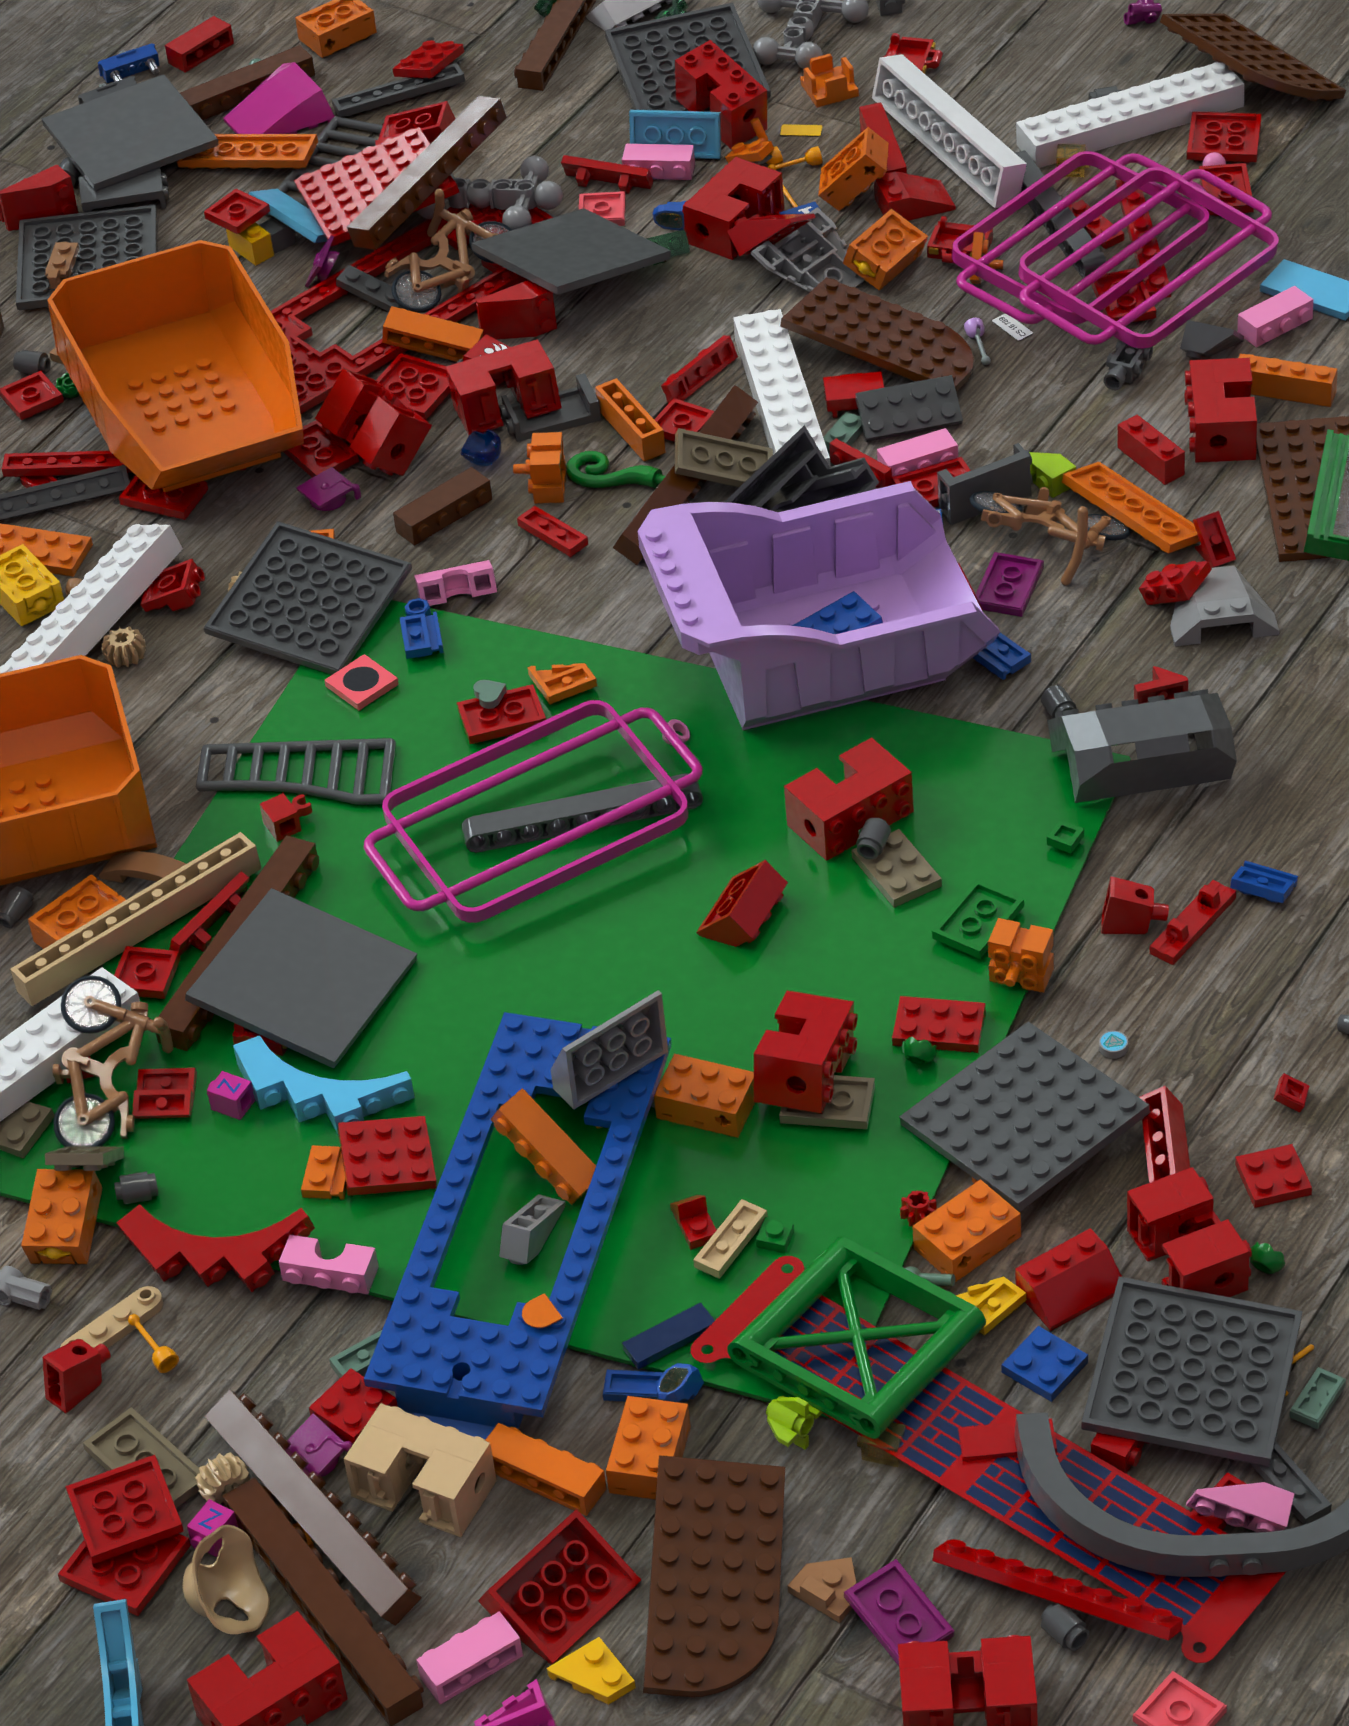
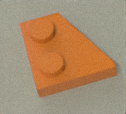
M585 663L552 665V670L536 671V666L527 667L529 677L549 704L597 686L596 677Z

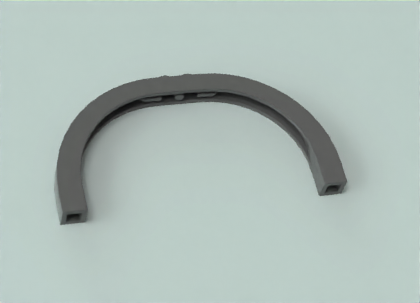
M1048 1413L1016 1414L1014 1436L1022 1476L1035 1502L1049 1520L1064 1534L1084 1548L1112 1562L1144 1572L1178 1577L1256 1575L1305 1568L1326 1561L1349 1548V1498L1337 1509L1322 1518L1299 1527L1280 1531L1216 1535H1175L1151 1531L1129 1524L1103 1511L1089 1501L1069 1480L1055 1453Z

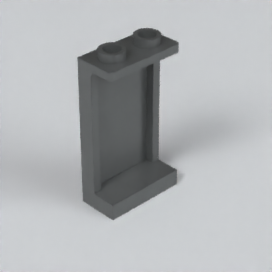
M160 167L94 191L83 176L79 177L83 213L93 212V209L155 199H159L162 209H165V200L170 199L166 173H161Z
M586 374L576 375L577 387L559 392L562 409L528 419L521 409L519 402L510 404L507 395L501 396L502 405L499 406L502 420L507 419L506 427L508 433L514 434L516 441L519 442L531 439L532 433L558 432L601 421L599 400Z
M1017 443L1013 445L1014 455L953 477L947 469L937 472L938 503L943 517L950 525L982 514L981 511L974 508L970 503L971 495L980 491H993L1021 498L1030 496L1033 479L1030 473L1032 457L1029 451L1024 450ZM978 497L975 499L978 504L989 509L990 507H1000L992 499L993 497Z

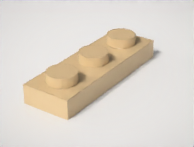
M741 1199L693 1259L694 1268L720 1279L762 1226L765 1217L768 1218L767 1210Z

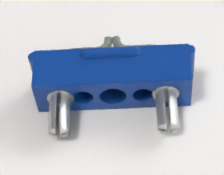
M152 43L129 51L122 50L119 54L98 62L99 75L103 76L106 83L116 82L148 69L153 74L159 72L157 66H160L155 44Z

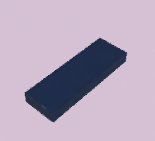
M700 1302L622 1342V1348L639 1370L695 1341L715 1320Z

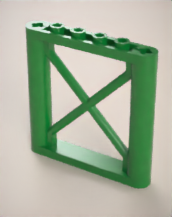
M838 1237L728 1345L727 1351L730 1358L738 1366L794 1397L805 1400L809 1405L861 1434L875 1439L890 1426L980 1332L986 1324V1319L979 1308L959 1298L952 1292L942 1289L927 1279L906 1270L901 1265L887 1260L878 1253L870 1251L848 1238ZM854 1274L939 1320L935 1322L862 1329L849 1277ZM838 1280L849 1330L781 1337ZM933 1334L877 1392L865 1341ZM852 1342L865 1396L860 1400L778 1355L775 1351Z

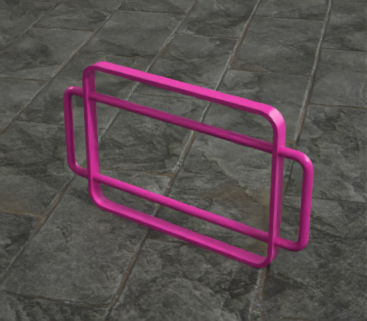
M1092 151L1074 154L956 238L953 242L952 260L959 267L965 269L957 276L956 283L964 292L1022 323H1039L1044 318L1038 314H1026L968 283L966 280L976 275L1019 298L1020 291L1026 286L987 266L989 263L1111 175L1124 182L1135 177L1139 173L1125 167L1129 163H1137L1146 168H1164L1180 177L1182 175L1140 154H1126L1116 161ZM1088 165L1102 170L980 259L976 260L961 252V250L973 242L974 232L985 234L1076 168ZM1192 180L1190 181V183H1192L1193 185L1206 191L1204 187ZM1153 181L1144 184L1138 189L1154 196L1165 187ZM1174 192L1163 202L1177 210L1066 292L1073 296L1078 295L1184 215L1188 214L1200 221L1089 304L1098 311L1103 310L1154 272L1159 266H1162L1208 230V210L1197 202ZM1036 291L1029 296L1035 302L1072 324H1080L1087 321L1056 301Z
M1153 167L1145 169L1020 258L1018 275L1027 286L1020 291L1019 300L1029 310L1087 344H1101L1114 336L1134 348H1150L1276 255L1279 238L1273 230L1265 226L1271 220L1272 212L1266 204L1208 171L1193 169L1180 177L1164 168ZM1197 178L1205 180L1262 213V216L1254 220L1193 185L1190 181ZM1155 181L1167 185V187L1040 276L1027 268L1144 184ZM1176 191L1243 229L1118 321L1111 319L1050 282ZM1250 235H1254L1270 245L1153 332L1139 334L1126 328L1127 325ZM1035 291H1039L1104 331L1098 335H1091L1035 302L1029 296Z
M590 700L392 791L385 797L382 805L387 825L370 833L364 840L363 848L381 875L408 909L425 911L446 902L460 920L468 923H477L487 920L682 826L688 819L689 811L687 799L681 790L697 782L702 776L703 768L699 760L664 718L654 709L638 708L619 716L607 702ZM600 715L609 720L605 724L399 820H396L391 813L394 807L586 717ZM642 718L650 719L689 765L692 772L673 781L628 727V724ZM615 730L621 734L663 785V787L447 888L404 830ZM669 795L681 807L676 813L481 906L465 907L455 898ZM395 834L438 893L424 900L413 899L374 846L375 843Z

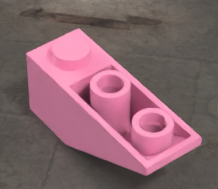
M1265 1482L1197 1489L1187 1501L1186 1506L1195 1509L1201 1515H1212L1225 1520L1231 1526L1244 1527L1256 1533L1285 1530L1287 1527L1294 1493Z

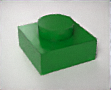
M1059 820L1047 836V845L1071 854L1084 838V828Z
M765 1217L756 1238V1247L785 1253L794 1233V1223Z

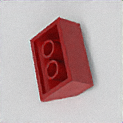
M766 860L733 876L696 933L701 937L734 947L745 942L751 943L760 934L758 929L761 924L765 923L772 915L770 911L772 907L783 898L784 894L782 891L788 882Z
M1091 1228L1015 1268L1016 1286L1026 1292L1025 1303L1050 1331L1114 1297L1118 1277H1122L1109 1248Z

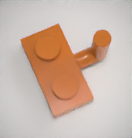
M754 118L750 121L758 139L750 144L741 142L731 148L732 151L725 156L728 163L735 157L750 162L762 161L774 150V146L771 141H768L759 118Z
M974 232L972 258L978 260L988 253L989 240H985L984 233ZM993 260L987 266L1003 270L1004 260ZM976 275L970 277L971 284H981L982 278Z

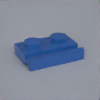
M433 612V615L425 616L424 613L400 617L406 659L432 655L434 651L444 653L437 612Z
M1000 632L996 640L975 655L973 659L1004 680L1008 673L1013 674L1031 662V654Z
M1245 861L1244 866H1241L1231 878L1230 888L1239 890L1246 895L1266 898L1270 902L1284 903L1293 891V887L1297 886L1298 876Z

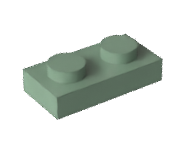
M845 412L823 437L826 448L830 450L829 443L836 438L851 446L863 432L860 416Z
M382 1330L329 1359L332 1369L339 1378L350 1368L365 1376Z

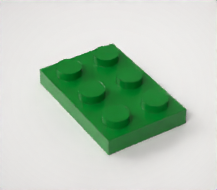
M976 879L934 927L932 939L981 959L988 951V940L998 918L1013 921L1024 908V899Z

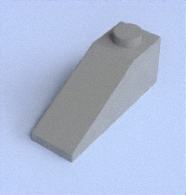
M538 1194L504 1222L499 1257L509 1259L513 1264L523 1265L529 1263L541 1251L564 1210L566 1201Z

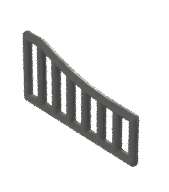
M337 116L333 117L317 137L318 143L308 164L324 166L339 161L315 156L318 151L341 156L354 155L362 151L325 143L327 139L365 146H376L375 140H378L377 138L335 131L338 126L380 134L383 125ZM293 168L278 189L283 193H286L288 190L298 191L294 180L302 174L312 173L314 170ZM290 196L308 208L303 198Z
M393 738L205 744L201 749L196 789L200 792H286L327 798L355 805L383 804V800L391 790L396 742ZM369 749H384L379 794H364ZM343 750H358L353 793L338 790ZM316 751H332L327 788L312 785ZM279 752L275 781L260 780L264 753ZM290 752H305L301 783L286 782ZM253 753L249 780H234L237 754ZM227 754L223 780L207 781L211 755Z

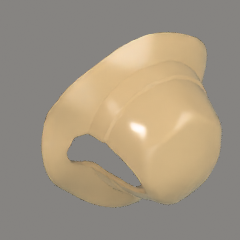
M222 1525L210 1535L204 1537L197 1545L192 1562L187 1566L183 1576V1593L188 1605L199 1615L207 1617L214 1627L224 1633L241 1634L257 1630L268 1614L270 1596L260 1577L250 1537L243 1530L232 1525ZM222 1538V1547L218 1552L215 1563L211 1565L200 1564L204 1554L210 1550L218 1539ZM227 1599L236 1605L237 1608L243 1610L248 1616V1620L238 1621L219 1616L214 1612V1609L221 1600Z

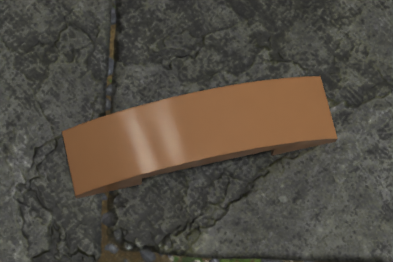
M124 852L111 857L100 872L99 877L100 879L123 883L127 876L157 882L186 865V863L150 852Z

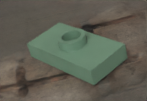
M1318 1367L1290 1409L1289 1417L1319 1429L1344 1390L1346 1379Z

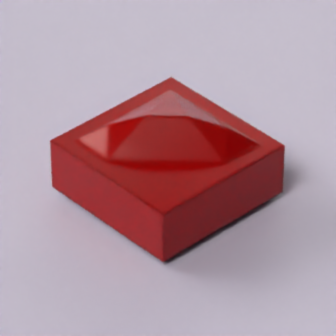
M1283 1073L1279 1078L1274 1100L1300 1112L1305 1106L1310 1086Z

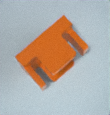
M831 54L818 56L810 59V69L808 67L803 68L804 76L800 77L801 85L816 107L859 96L858 87L854 83V69L846 57L841 58V66L833 68Z

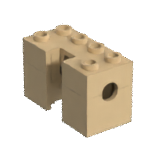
M380 1403L344 1457L351 1496L393 1512L427 1459L428 1461L412 1484L414 1489L419 1490L423 1508L419 1521L462 1537L497 1481L490 1443L481 1437H473L459 1432L454 1427H445L432 1422L426 1417H418L407 1413L399 1407H390Z

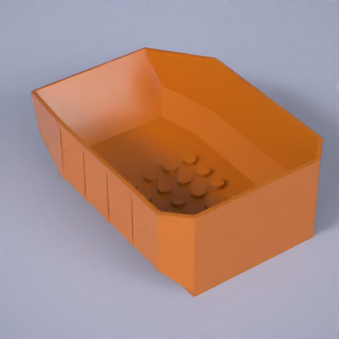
M198 240L63 279L48 298L57 355L63 362L71 380L82 397V401L85 403L106 441L110 452L151 490L162 488L164 492L185 487L280 458L281 452L304 444L303 426L289 341L232 247Z
M78 655L0 674V886L108 860L124 852H140L157 848L142 777L112 666L83 655Z

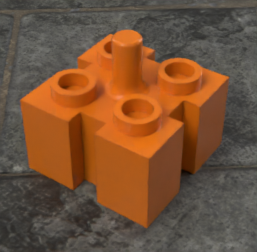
M562 432L532 433L531 443H527V457L530 459H526L525 464L513 465L514 474H530L531 479H528V492L533 494L534 504L564 503L566 462L563 452Z
M998 918L988 940V958H992L989 964V981L1005 984L1009 987H1013L1016 982H1019L1024 989L1044 993L1054 970V953H1051L1053 948V929L1031 925L1030 929L1020 927V922Z

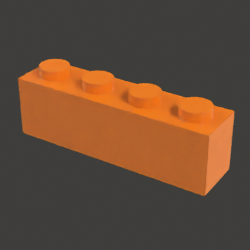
M391 306L383 325L382 343L457 362L459 359H463V356L483 337V329Z
M1240 353L1239 358H1250L1252 373L1251 395L1331 407L1337 392V368Z
M617 378L595 387L600 413L644 462L666 453L663 429Z
M522 1088L502 1105L490 1120L494 1123L496 1130L500 1134L507 1136L514 1144L516 1151L535 1166L536 1172L555 1187L558 1196L563 1200H567L572 1205L588 1191L596 1165Z
M498 1423L485 1439L491 1445L496 1475L574 1511L577 1509L585 1516L589 1514L607 1489L604 1470L598 1465L580 1460L568 1451H560L549 1446L541 1439L529 1437L515 1427H507Z

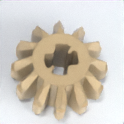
M119 626V630H110L109 635L103 636L102 653L109 665L115 664L117 668H120L122 665L129 667V664H138V660L144 658L146 643L138 629L132 630L130 626L126 629H121Z
M231 1452L225 1456L219 1453L215 1459H208L207 1465L199 1467L200 1473L195 1477L199 1488L198 1491L203 1499H206V1501L210 1499L218 1504L224 1503L223 1495L250 1480L244 1461L239 1456H234Z

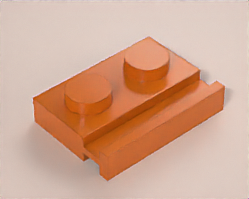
M312 1145L301 1187L302 1198L331 1199L332 1196H339L340 1199H344L347 1185L341 1148Z

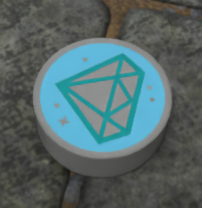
M1107 1031L1099 1038V1051L1107 1058H1120L1128 1051V1038L1120 1031Z

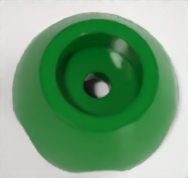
M65 373L62 377L57 378L55 387L62 393L63 397L72 399L80 395L69 373Z
M909 1037L902 1042V1052L905 1058L911 1062L928 1064L937 1055V1046H932L928 1040L917 1041L914 1037Z
M1256 1242L1255 1245L1250 1247L1252 1251V1256L1249 1257L1250 1263L1261 1272L1273 1274L1285 1266L1283 1253L1274 1251L1271 1245Z

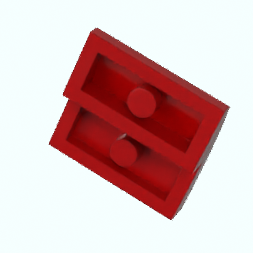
M138 1069L137 1090H134L132 1115H134V1119L190 1117L195 1096L196 1069Z

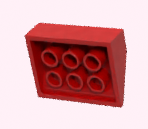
M576 1509L489 1588L478 1601L491 1616L500 1611L518 1634L520 1641L552 1665L630 1592L641 1579Z

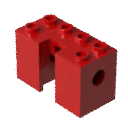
M709 40L675 60L676 100L688 111L701 112L710 106V112H721V141L730 149L738 143H745L757 136L750 123L752 119L759 118L764 131L767 130V89L713 41Z
M735 157L684 203L682 212L684 214L686 244L733 260L738 255V252L727 231L734 227L733 223L743 217L748 219L756 214H759L761 217L779 215V212L785 211L782 173Z
M538 339L445 367L454 409L469 436L504 426L500 415L495 385L501 382H505L506 386L511 388L527 419L562 409L554 367Z
M1250 358L1189 361V370L1185 371L1186 390L1184 391L1185 405H1188V417H1191L1189 418L1190 433H1193V437H1189L1190 453L1194 452L1195 463L1256 460L1257 416L1255 399L1251 397L1252 373Z
M345 368L342 369L315 417L322 424V430L350 442V448L364 459L363 464L374 470L379 467L381 471L391 476L393 473L404 476L432 427L429 422L409 407L403 409L393 405L397 397L378 381Z
M872 737L839 755V760L844 763L845 780L835 784L816 768L784 786L787 826L826 861L856 845L859 830L863 828L867 819L881 818L888 825H891L914 812L912 772Z
M787 990L775 1012V1019L779 1023V1032L766 1030L754 1052V1102L822 1114L826 1104L831 1103L833 1098L834 1073H842L850 1055H854L856 1052L857 1038L853 1036L857 1026L858 1014L854 1013V1001Z
M1193 1167L1127 1191V1231L1147 1261L1168 1254L1169 1258L1166 1259V1262L1169 1265V1277L1162 1279L1163 1285L1232 1297L1248 1290L1249 1277L1251 1276L1249 1257L1252 1256V1251L1249 1243L1245 1239L1242 1240L1230 1221L1227 1219L1221 1222L1213 1211L1214 1198L1209 1192L1208 1184L1204 1177L1198 1176Z
M298 1611L256 1636L258 1642L262 1645L267 1667L250 1678H247L232 1657L227 1654L187 1679L196 1716L204 1726H286L298 1717H301L305 1724L308 1725L327 1712L339 1708L343 1702L348 1700L339 1661Z
M1010 1635L999 1638L981 1639V1651L950 1653L948 1641H911L898 1644L903 1726H954L953 1713L985 1711L987 1726H1038L1031 1636Z

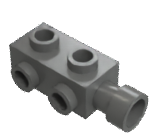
M1118 340L1116 352L1109 353L1106 366L1109 367V371L1104 377L1106 387L1116 391L1122 387L1124 382L1132 383L1136 376L1142 373L1145 362L1151 359L1153 346L1143 349L1134 348Z

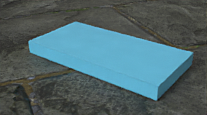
M629 111L630 144L694 145L695 158H721V112Z
M279 189L249 192V195L269 204L270 212L268 214L313 243L327 242L311 211Z
M1283 259L1260 284V292L1272 296L1296 286L1314 299L1313 310L1345 321L1349 317V281Z

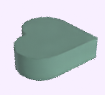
M479 680L473 686L475 697L479 699L480 705L486 709L496 707L507 691L505 683L491 680Z

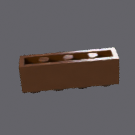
M473 467L468 468L393 512L396 532L415 546L492 500L490 480Z

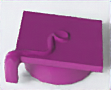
M331 235L321 251L316 254L305 287L308 288L316 276L321 282L327 279L339 255L337 251H329L334 236Z
M333 467L296 487L297 491L310 501L313 508L321 511H331L341 507L346 501V494L350 491H354L356 500L361 498L359 485L351 483Z
M314 1413L288 1439L291 1443L288 1447L292 1453L297 1451L309 1463L306 1466L307 1470L310 1473L315 1471L321 1477L333 1471L338 1464L340 1454L344 1450L348 1452L353 1445L350 1441L343 1442Z

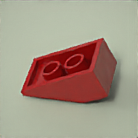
M448 101L387 115L378 140L395 138L404 134L409 129L419 127L431 144L455 120Z
M57 164L0 191V203L8 231L18 230L19 220L78 213L71 176Z
M901 172L885 173L882 178H877L874 181L875 201L883 215L890 209H893L907 221L956 210L955 204L941 180Z
M814 213L766 215L761 217L759 214H756L748 219L746 217L738 219L733 223L734 227L727 232L739 256L751 254L754 249L768 240L775 245L816 217Z
M529 280L476 300L479 328L483 329V337L486 334L496 340L536 337L557 329L553 292Z

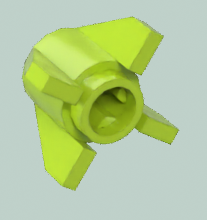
M780 1396L777 1399H773L766 1409L767 1422L777 1441L787 1447L792 1443L804 1450L809 1447V1435L807 1434L813 1427L814 1418L817 1419L823 1412L799 1397Z

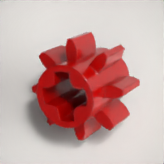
M912 1191L907 1198H901L900 1218H908L909 1226H913L937 1209L936 1199L929 1200L928 1192Z

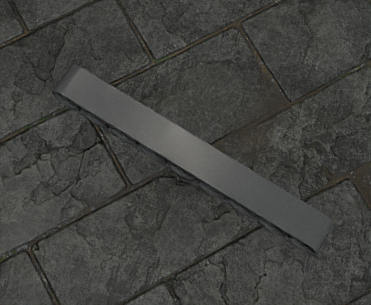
M1025 150L1015 153L1027 163L1021 192L1045 176ZM1051 186L1027 204L1038 217L1061 201L1062 198L1054 187ZM1067 207L1043 225L1049 234L1052 235L1076 217ZM1083 227L1058 246L1068 257L1091 241L1092 238ZM1097 247L1073 264L1081 277L1085 278L1104 264L1106 259L1103 252Z
M690 773L670 776V778L675 781ZM658 779L472 816L462 823L461 828L465 844L471 852H482L557 837L663 787ZM698 781L681 790L687 799L688 810L697 808L703 802ZM669 795L606 826L675 813L681 807Z

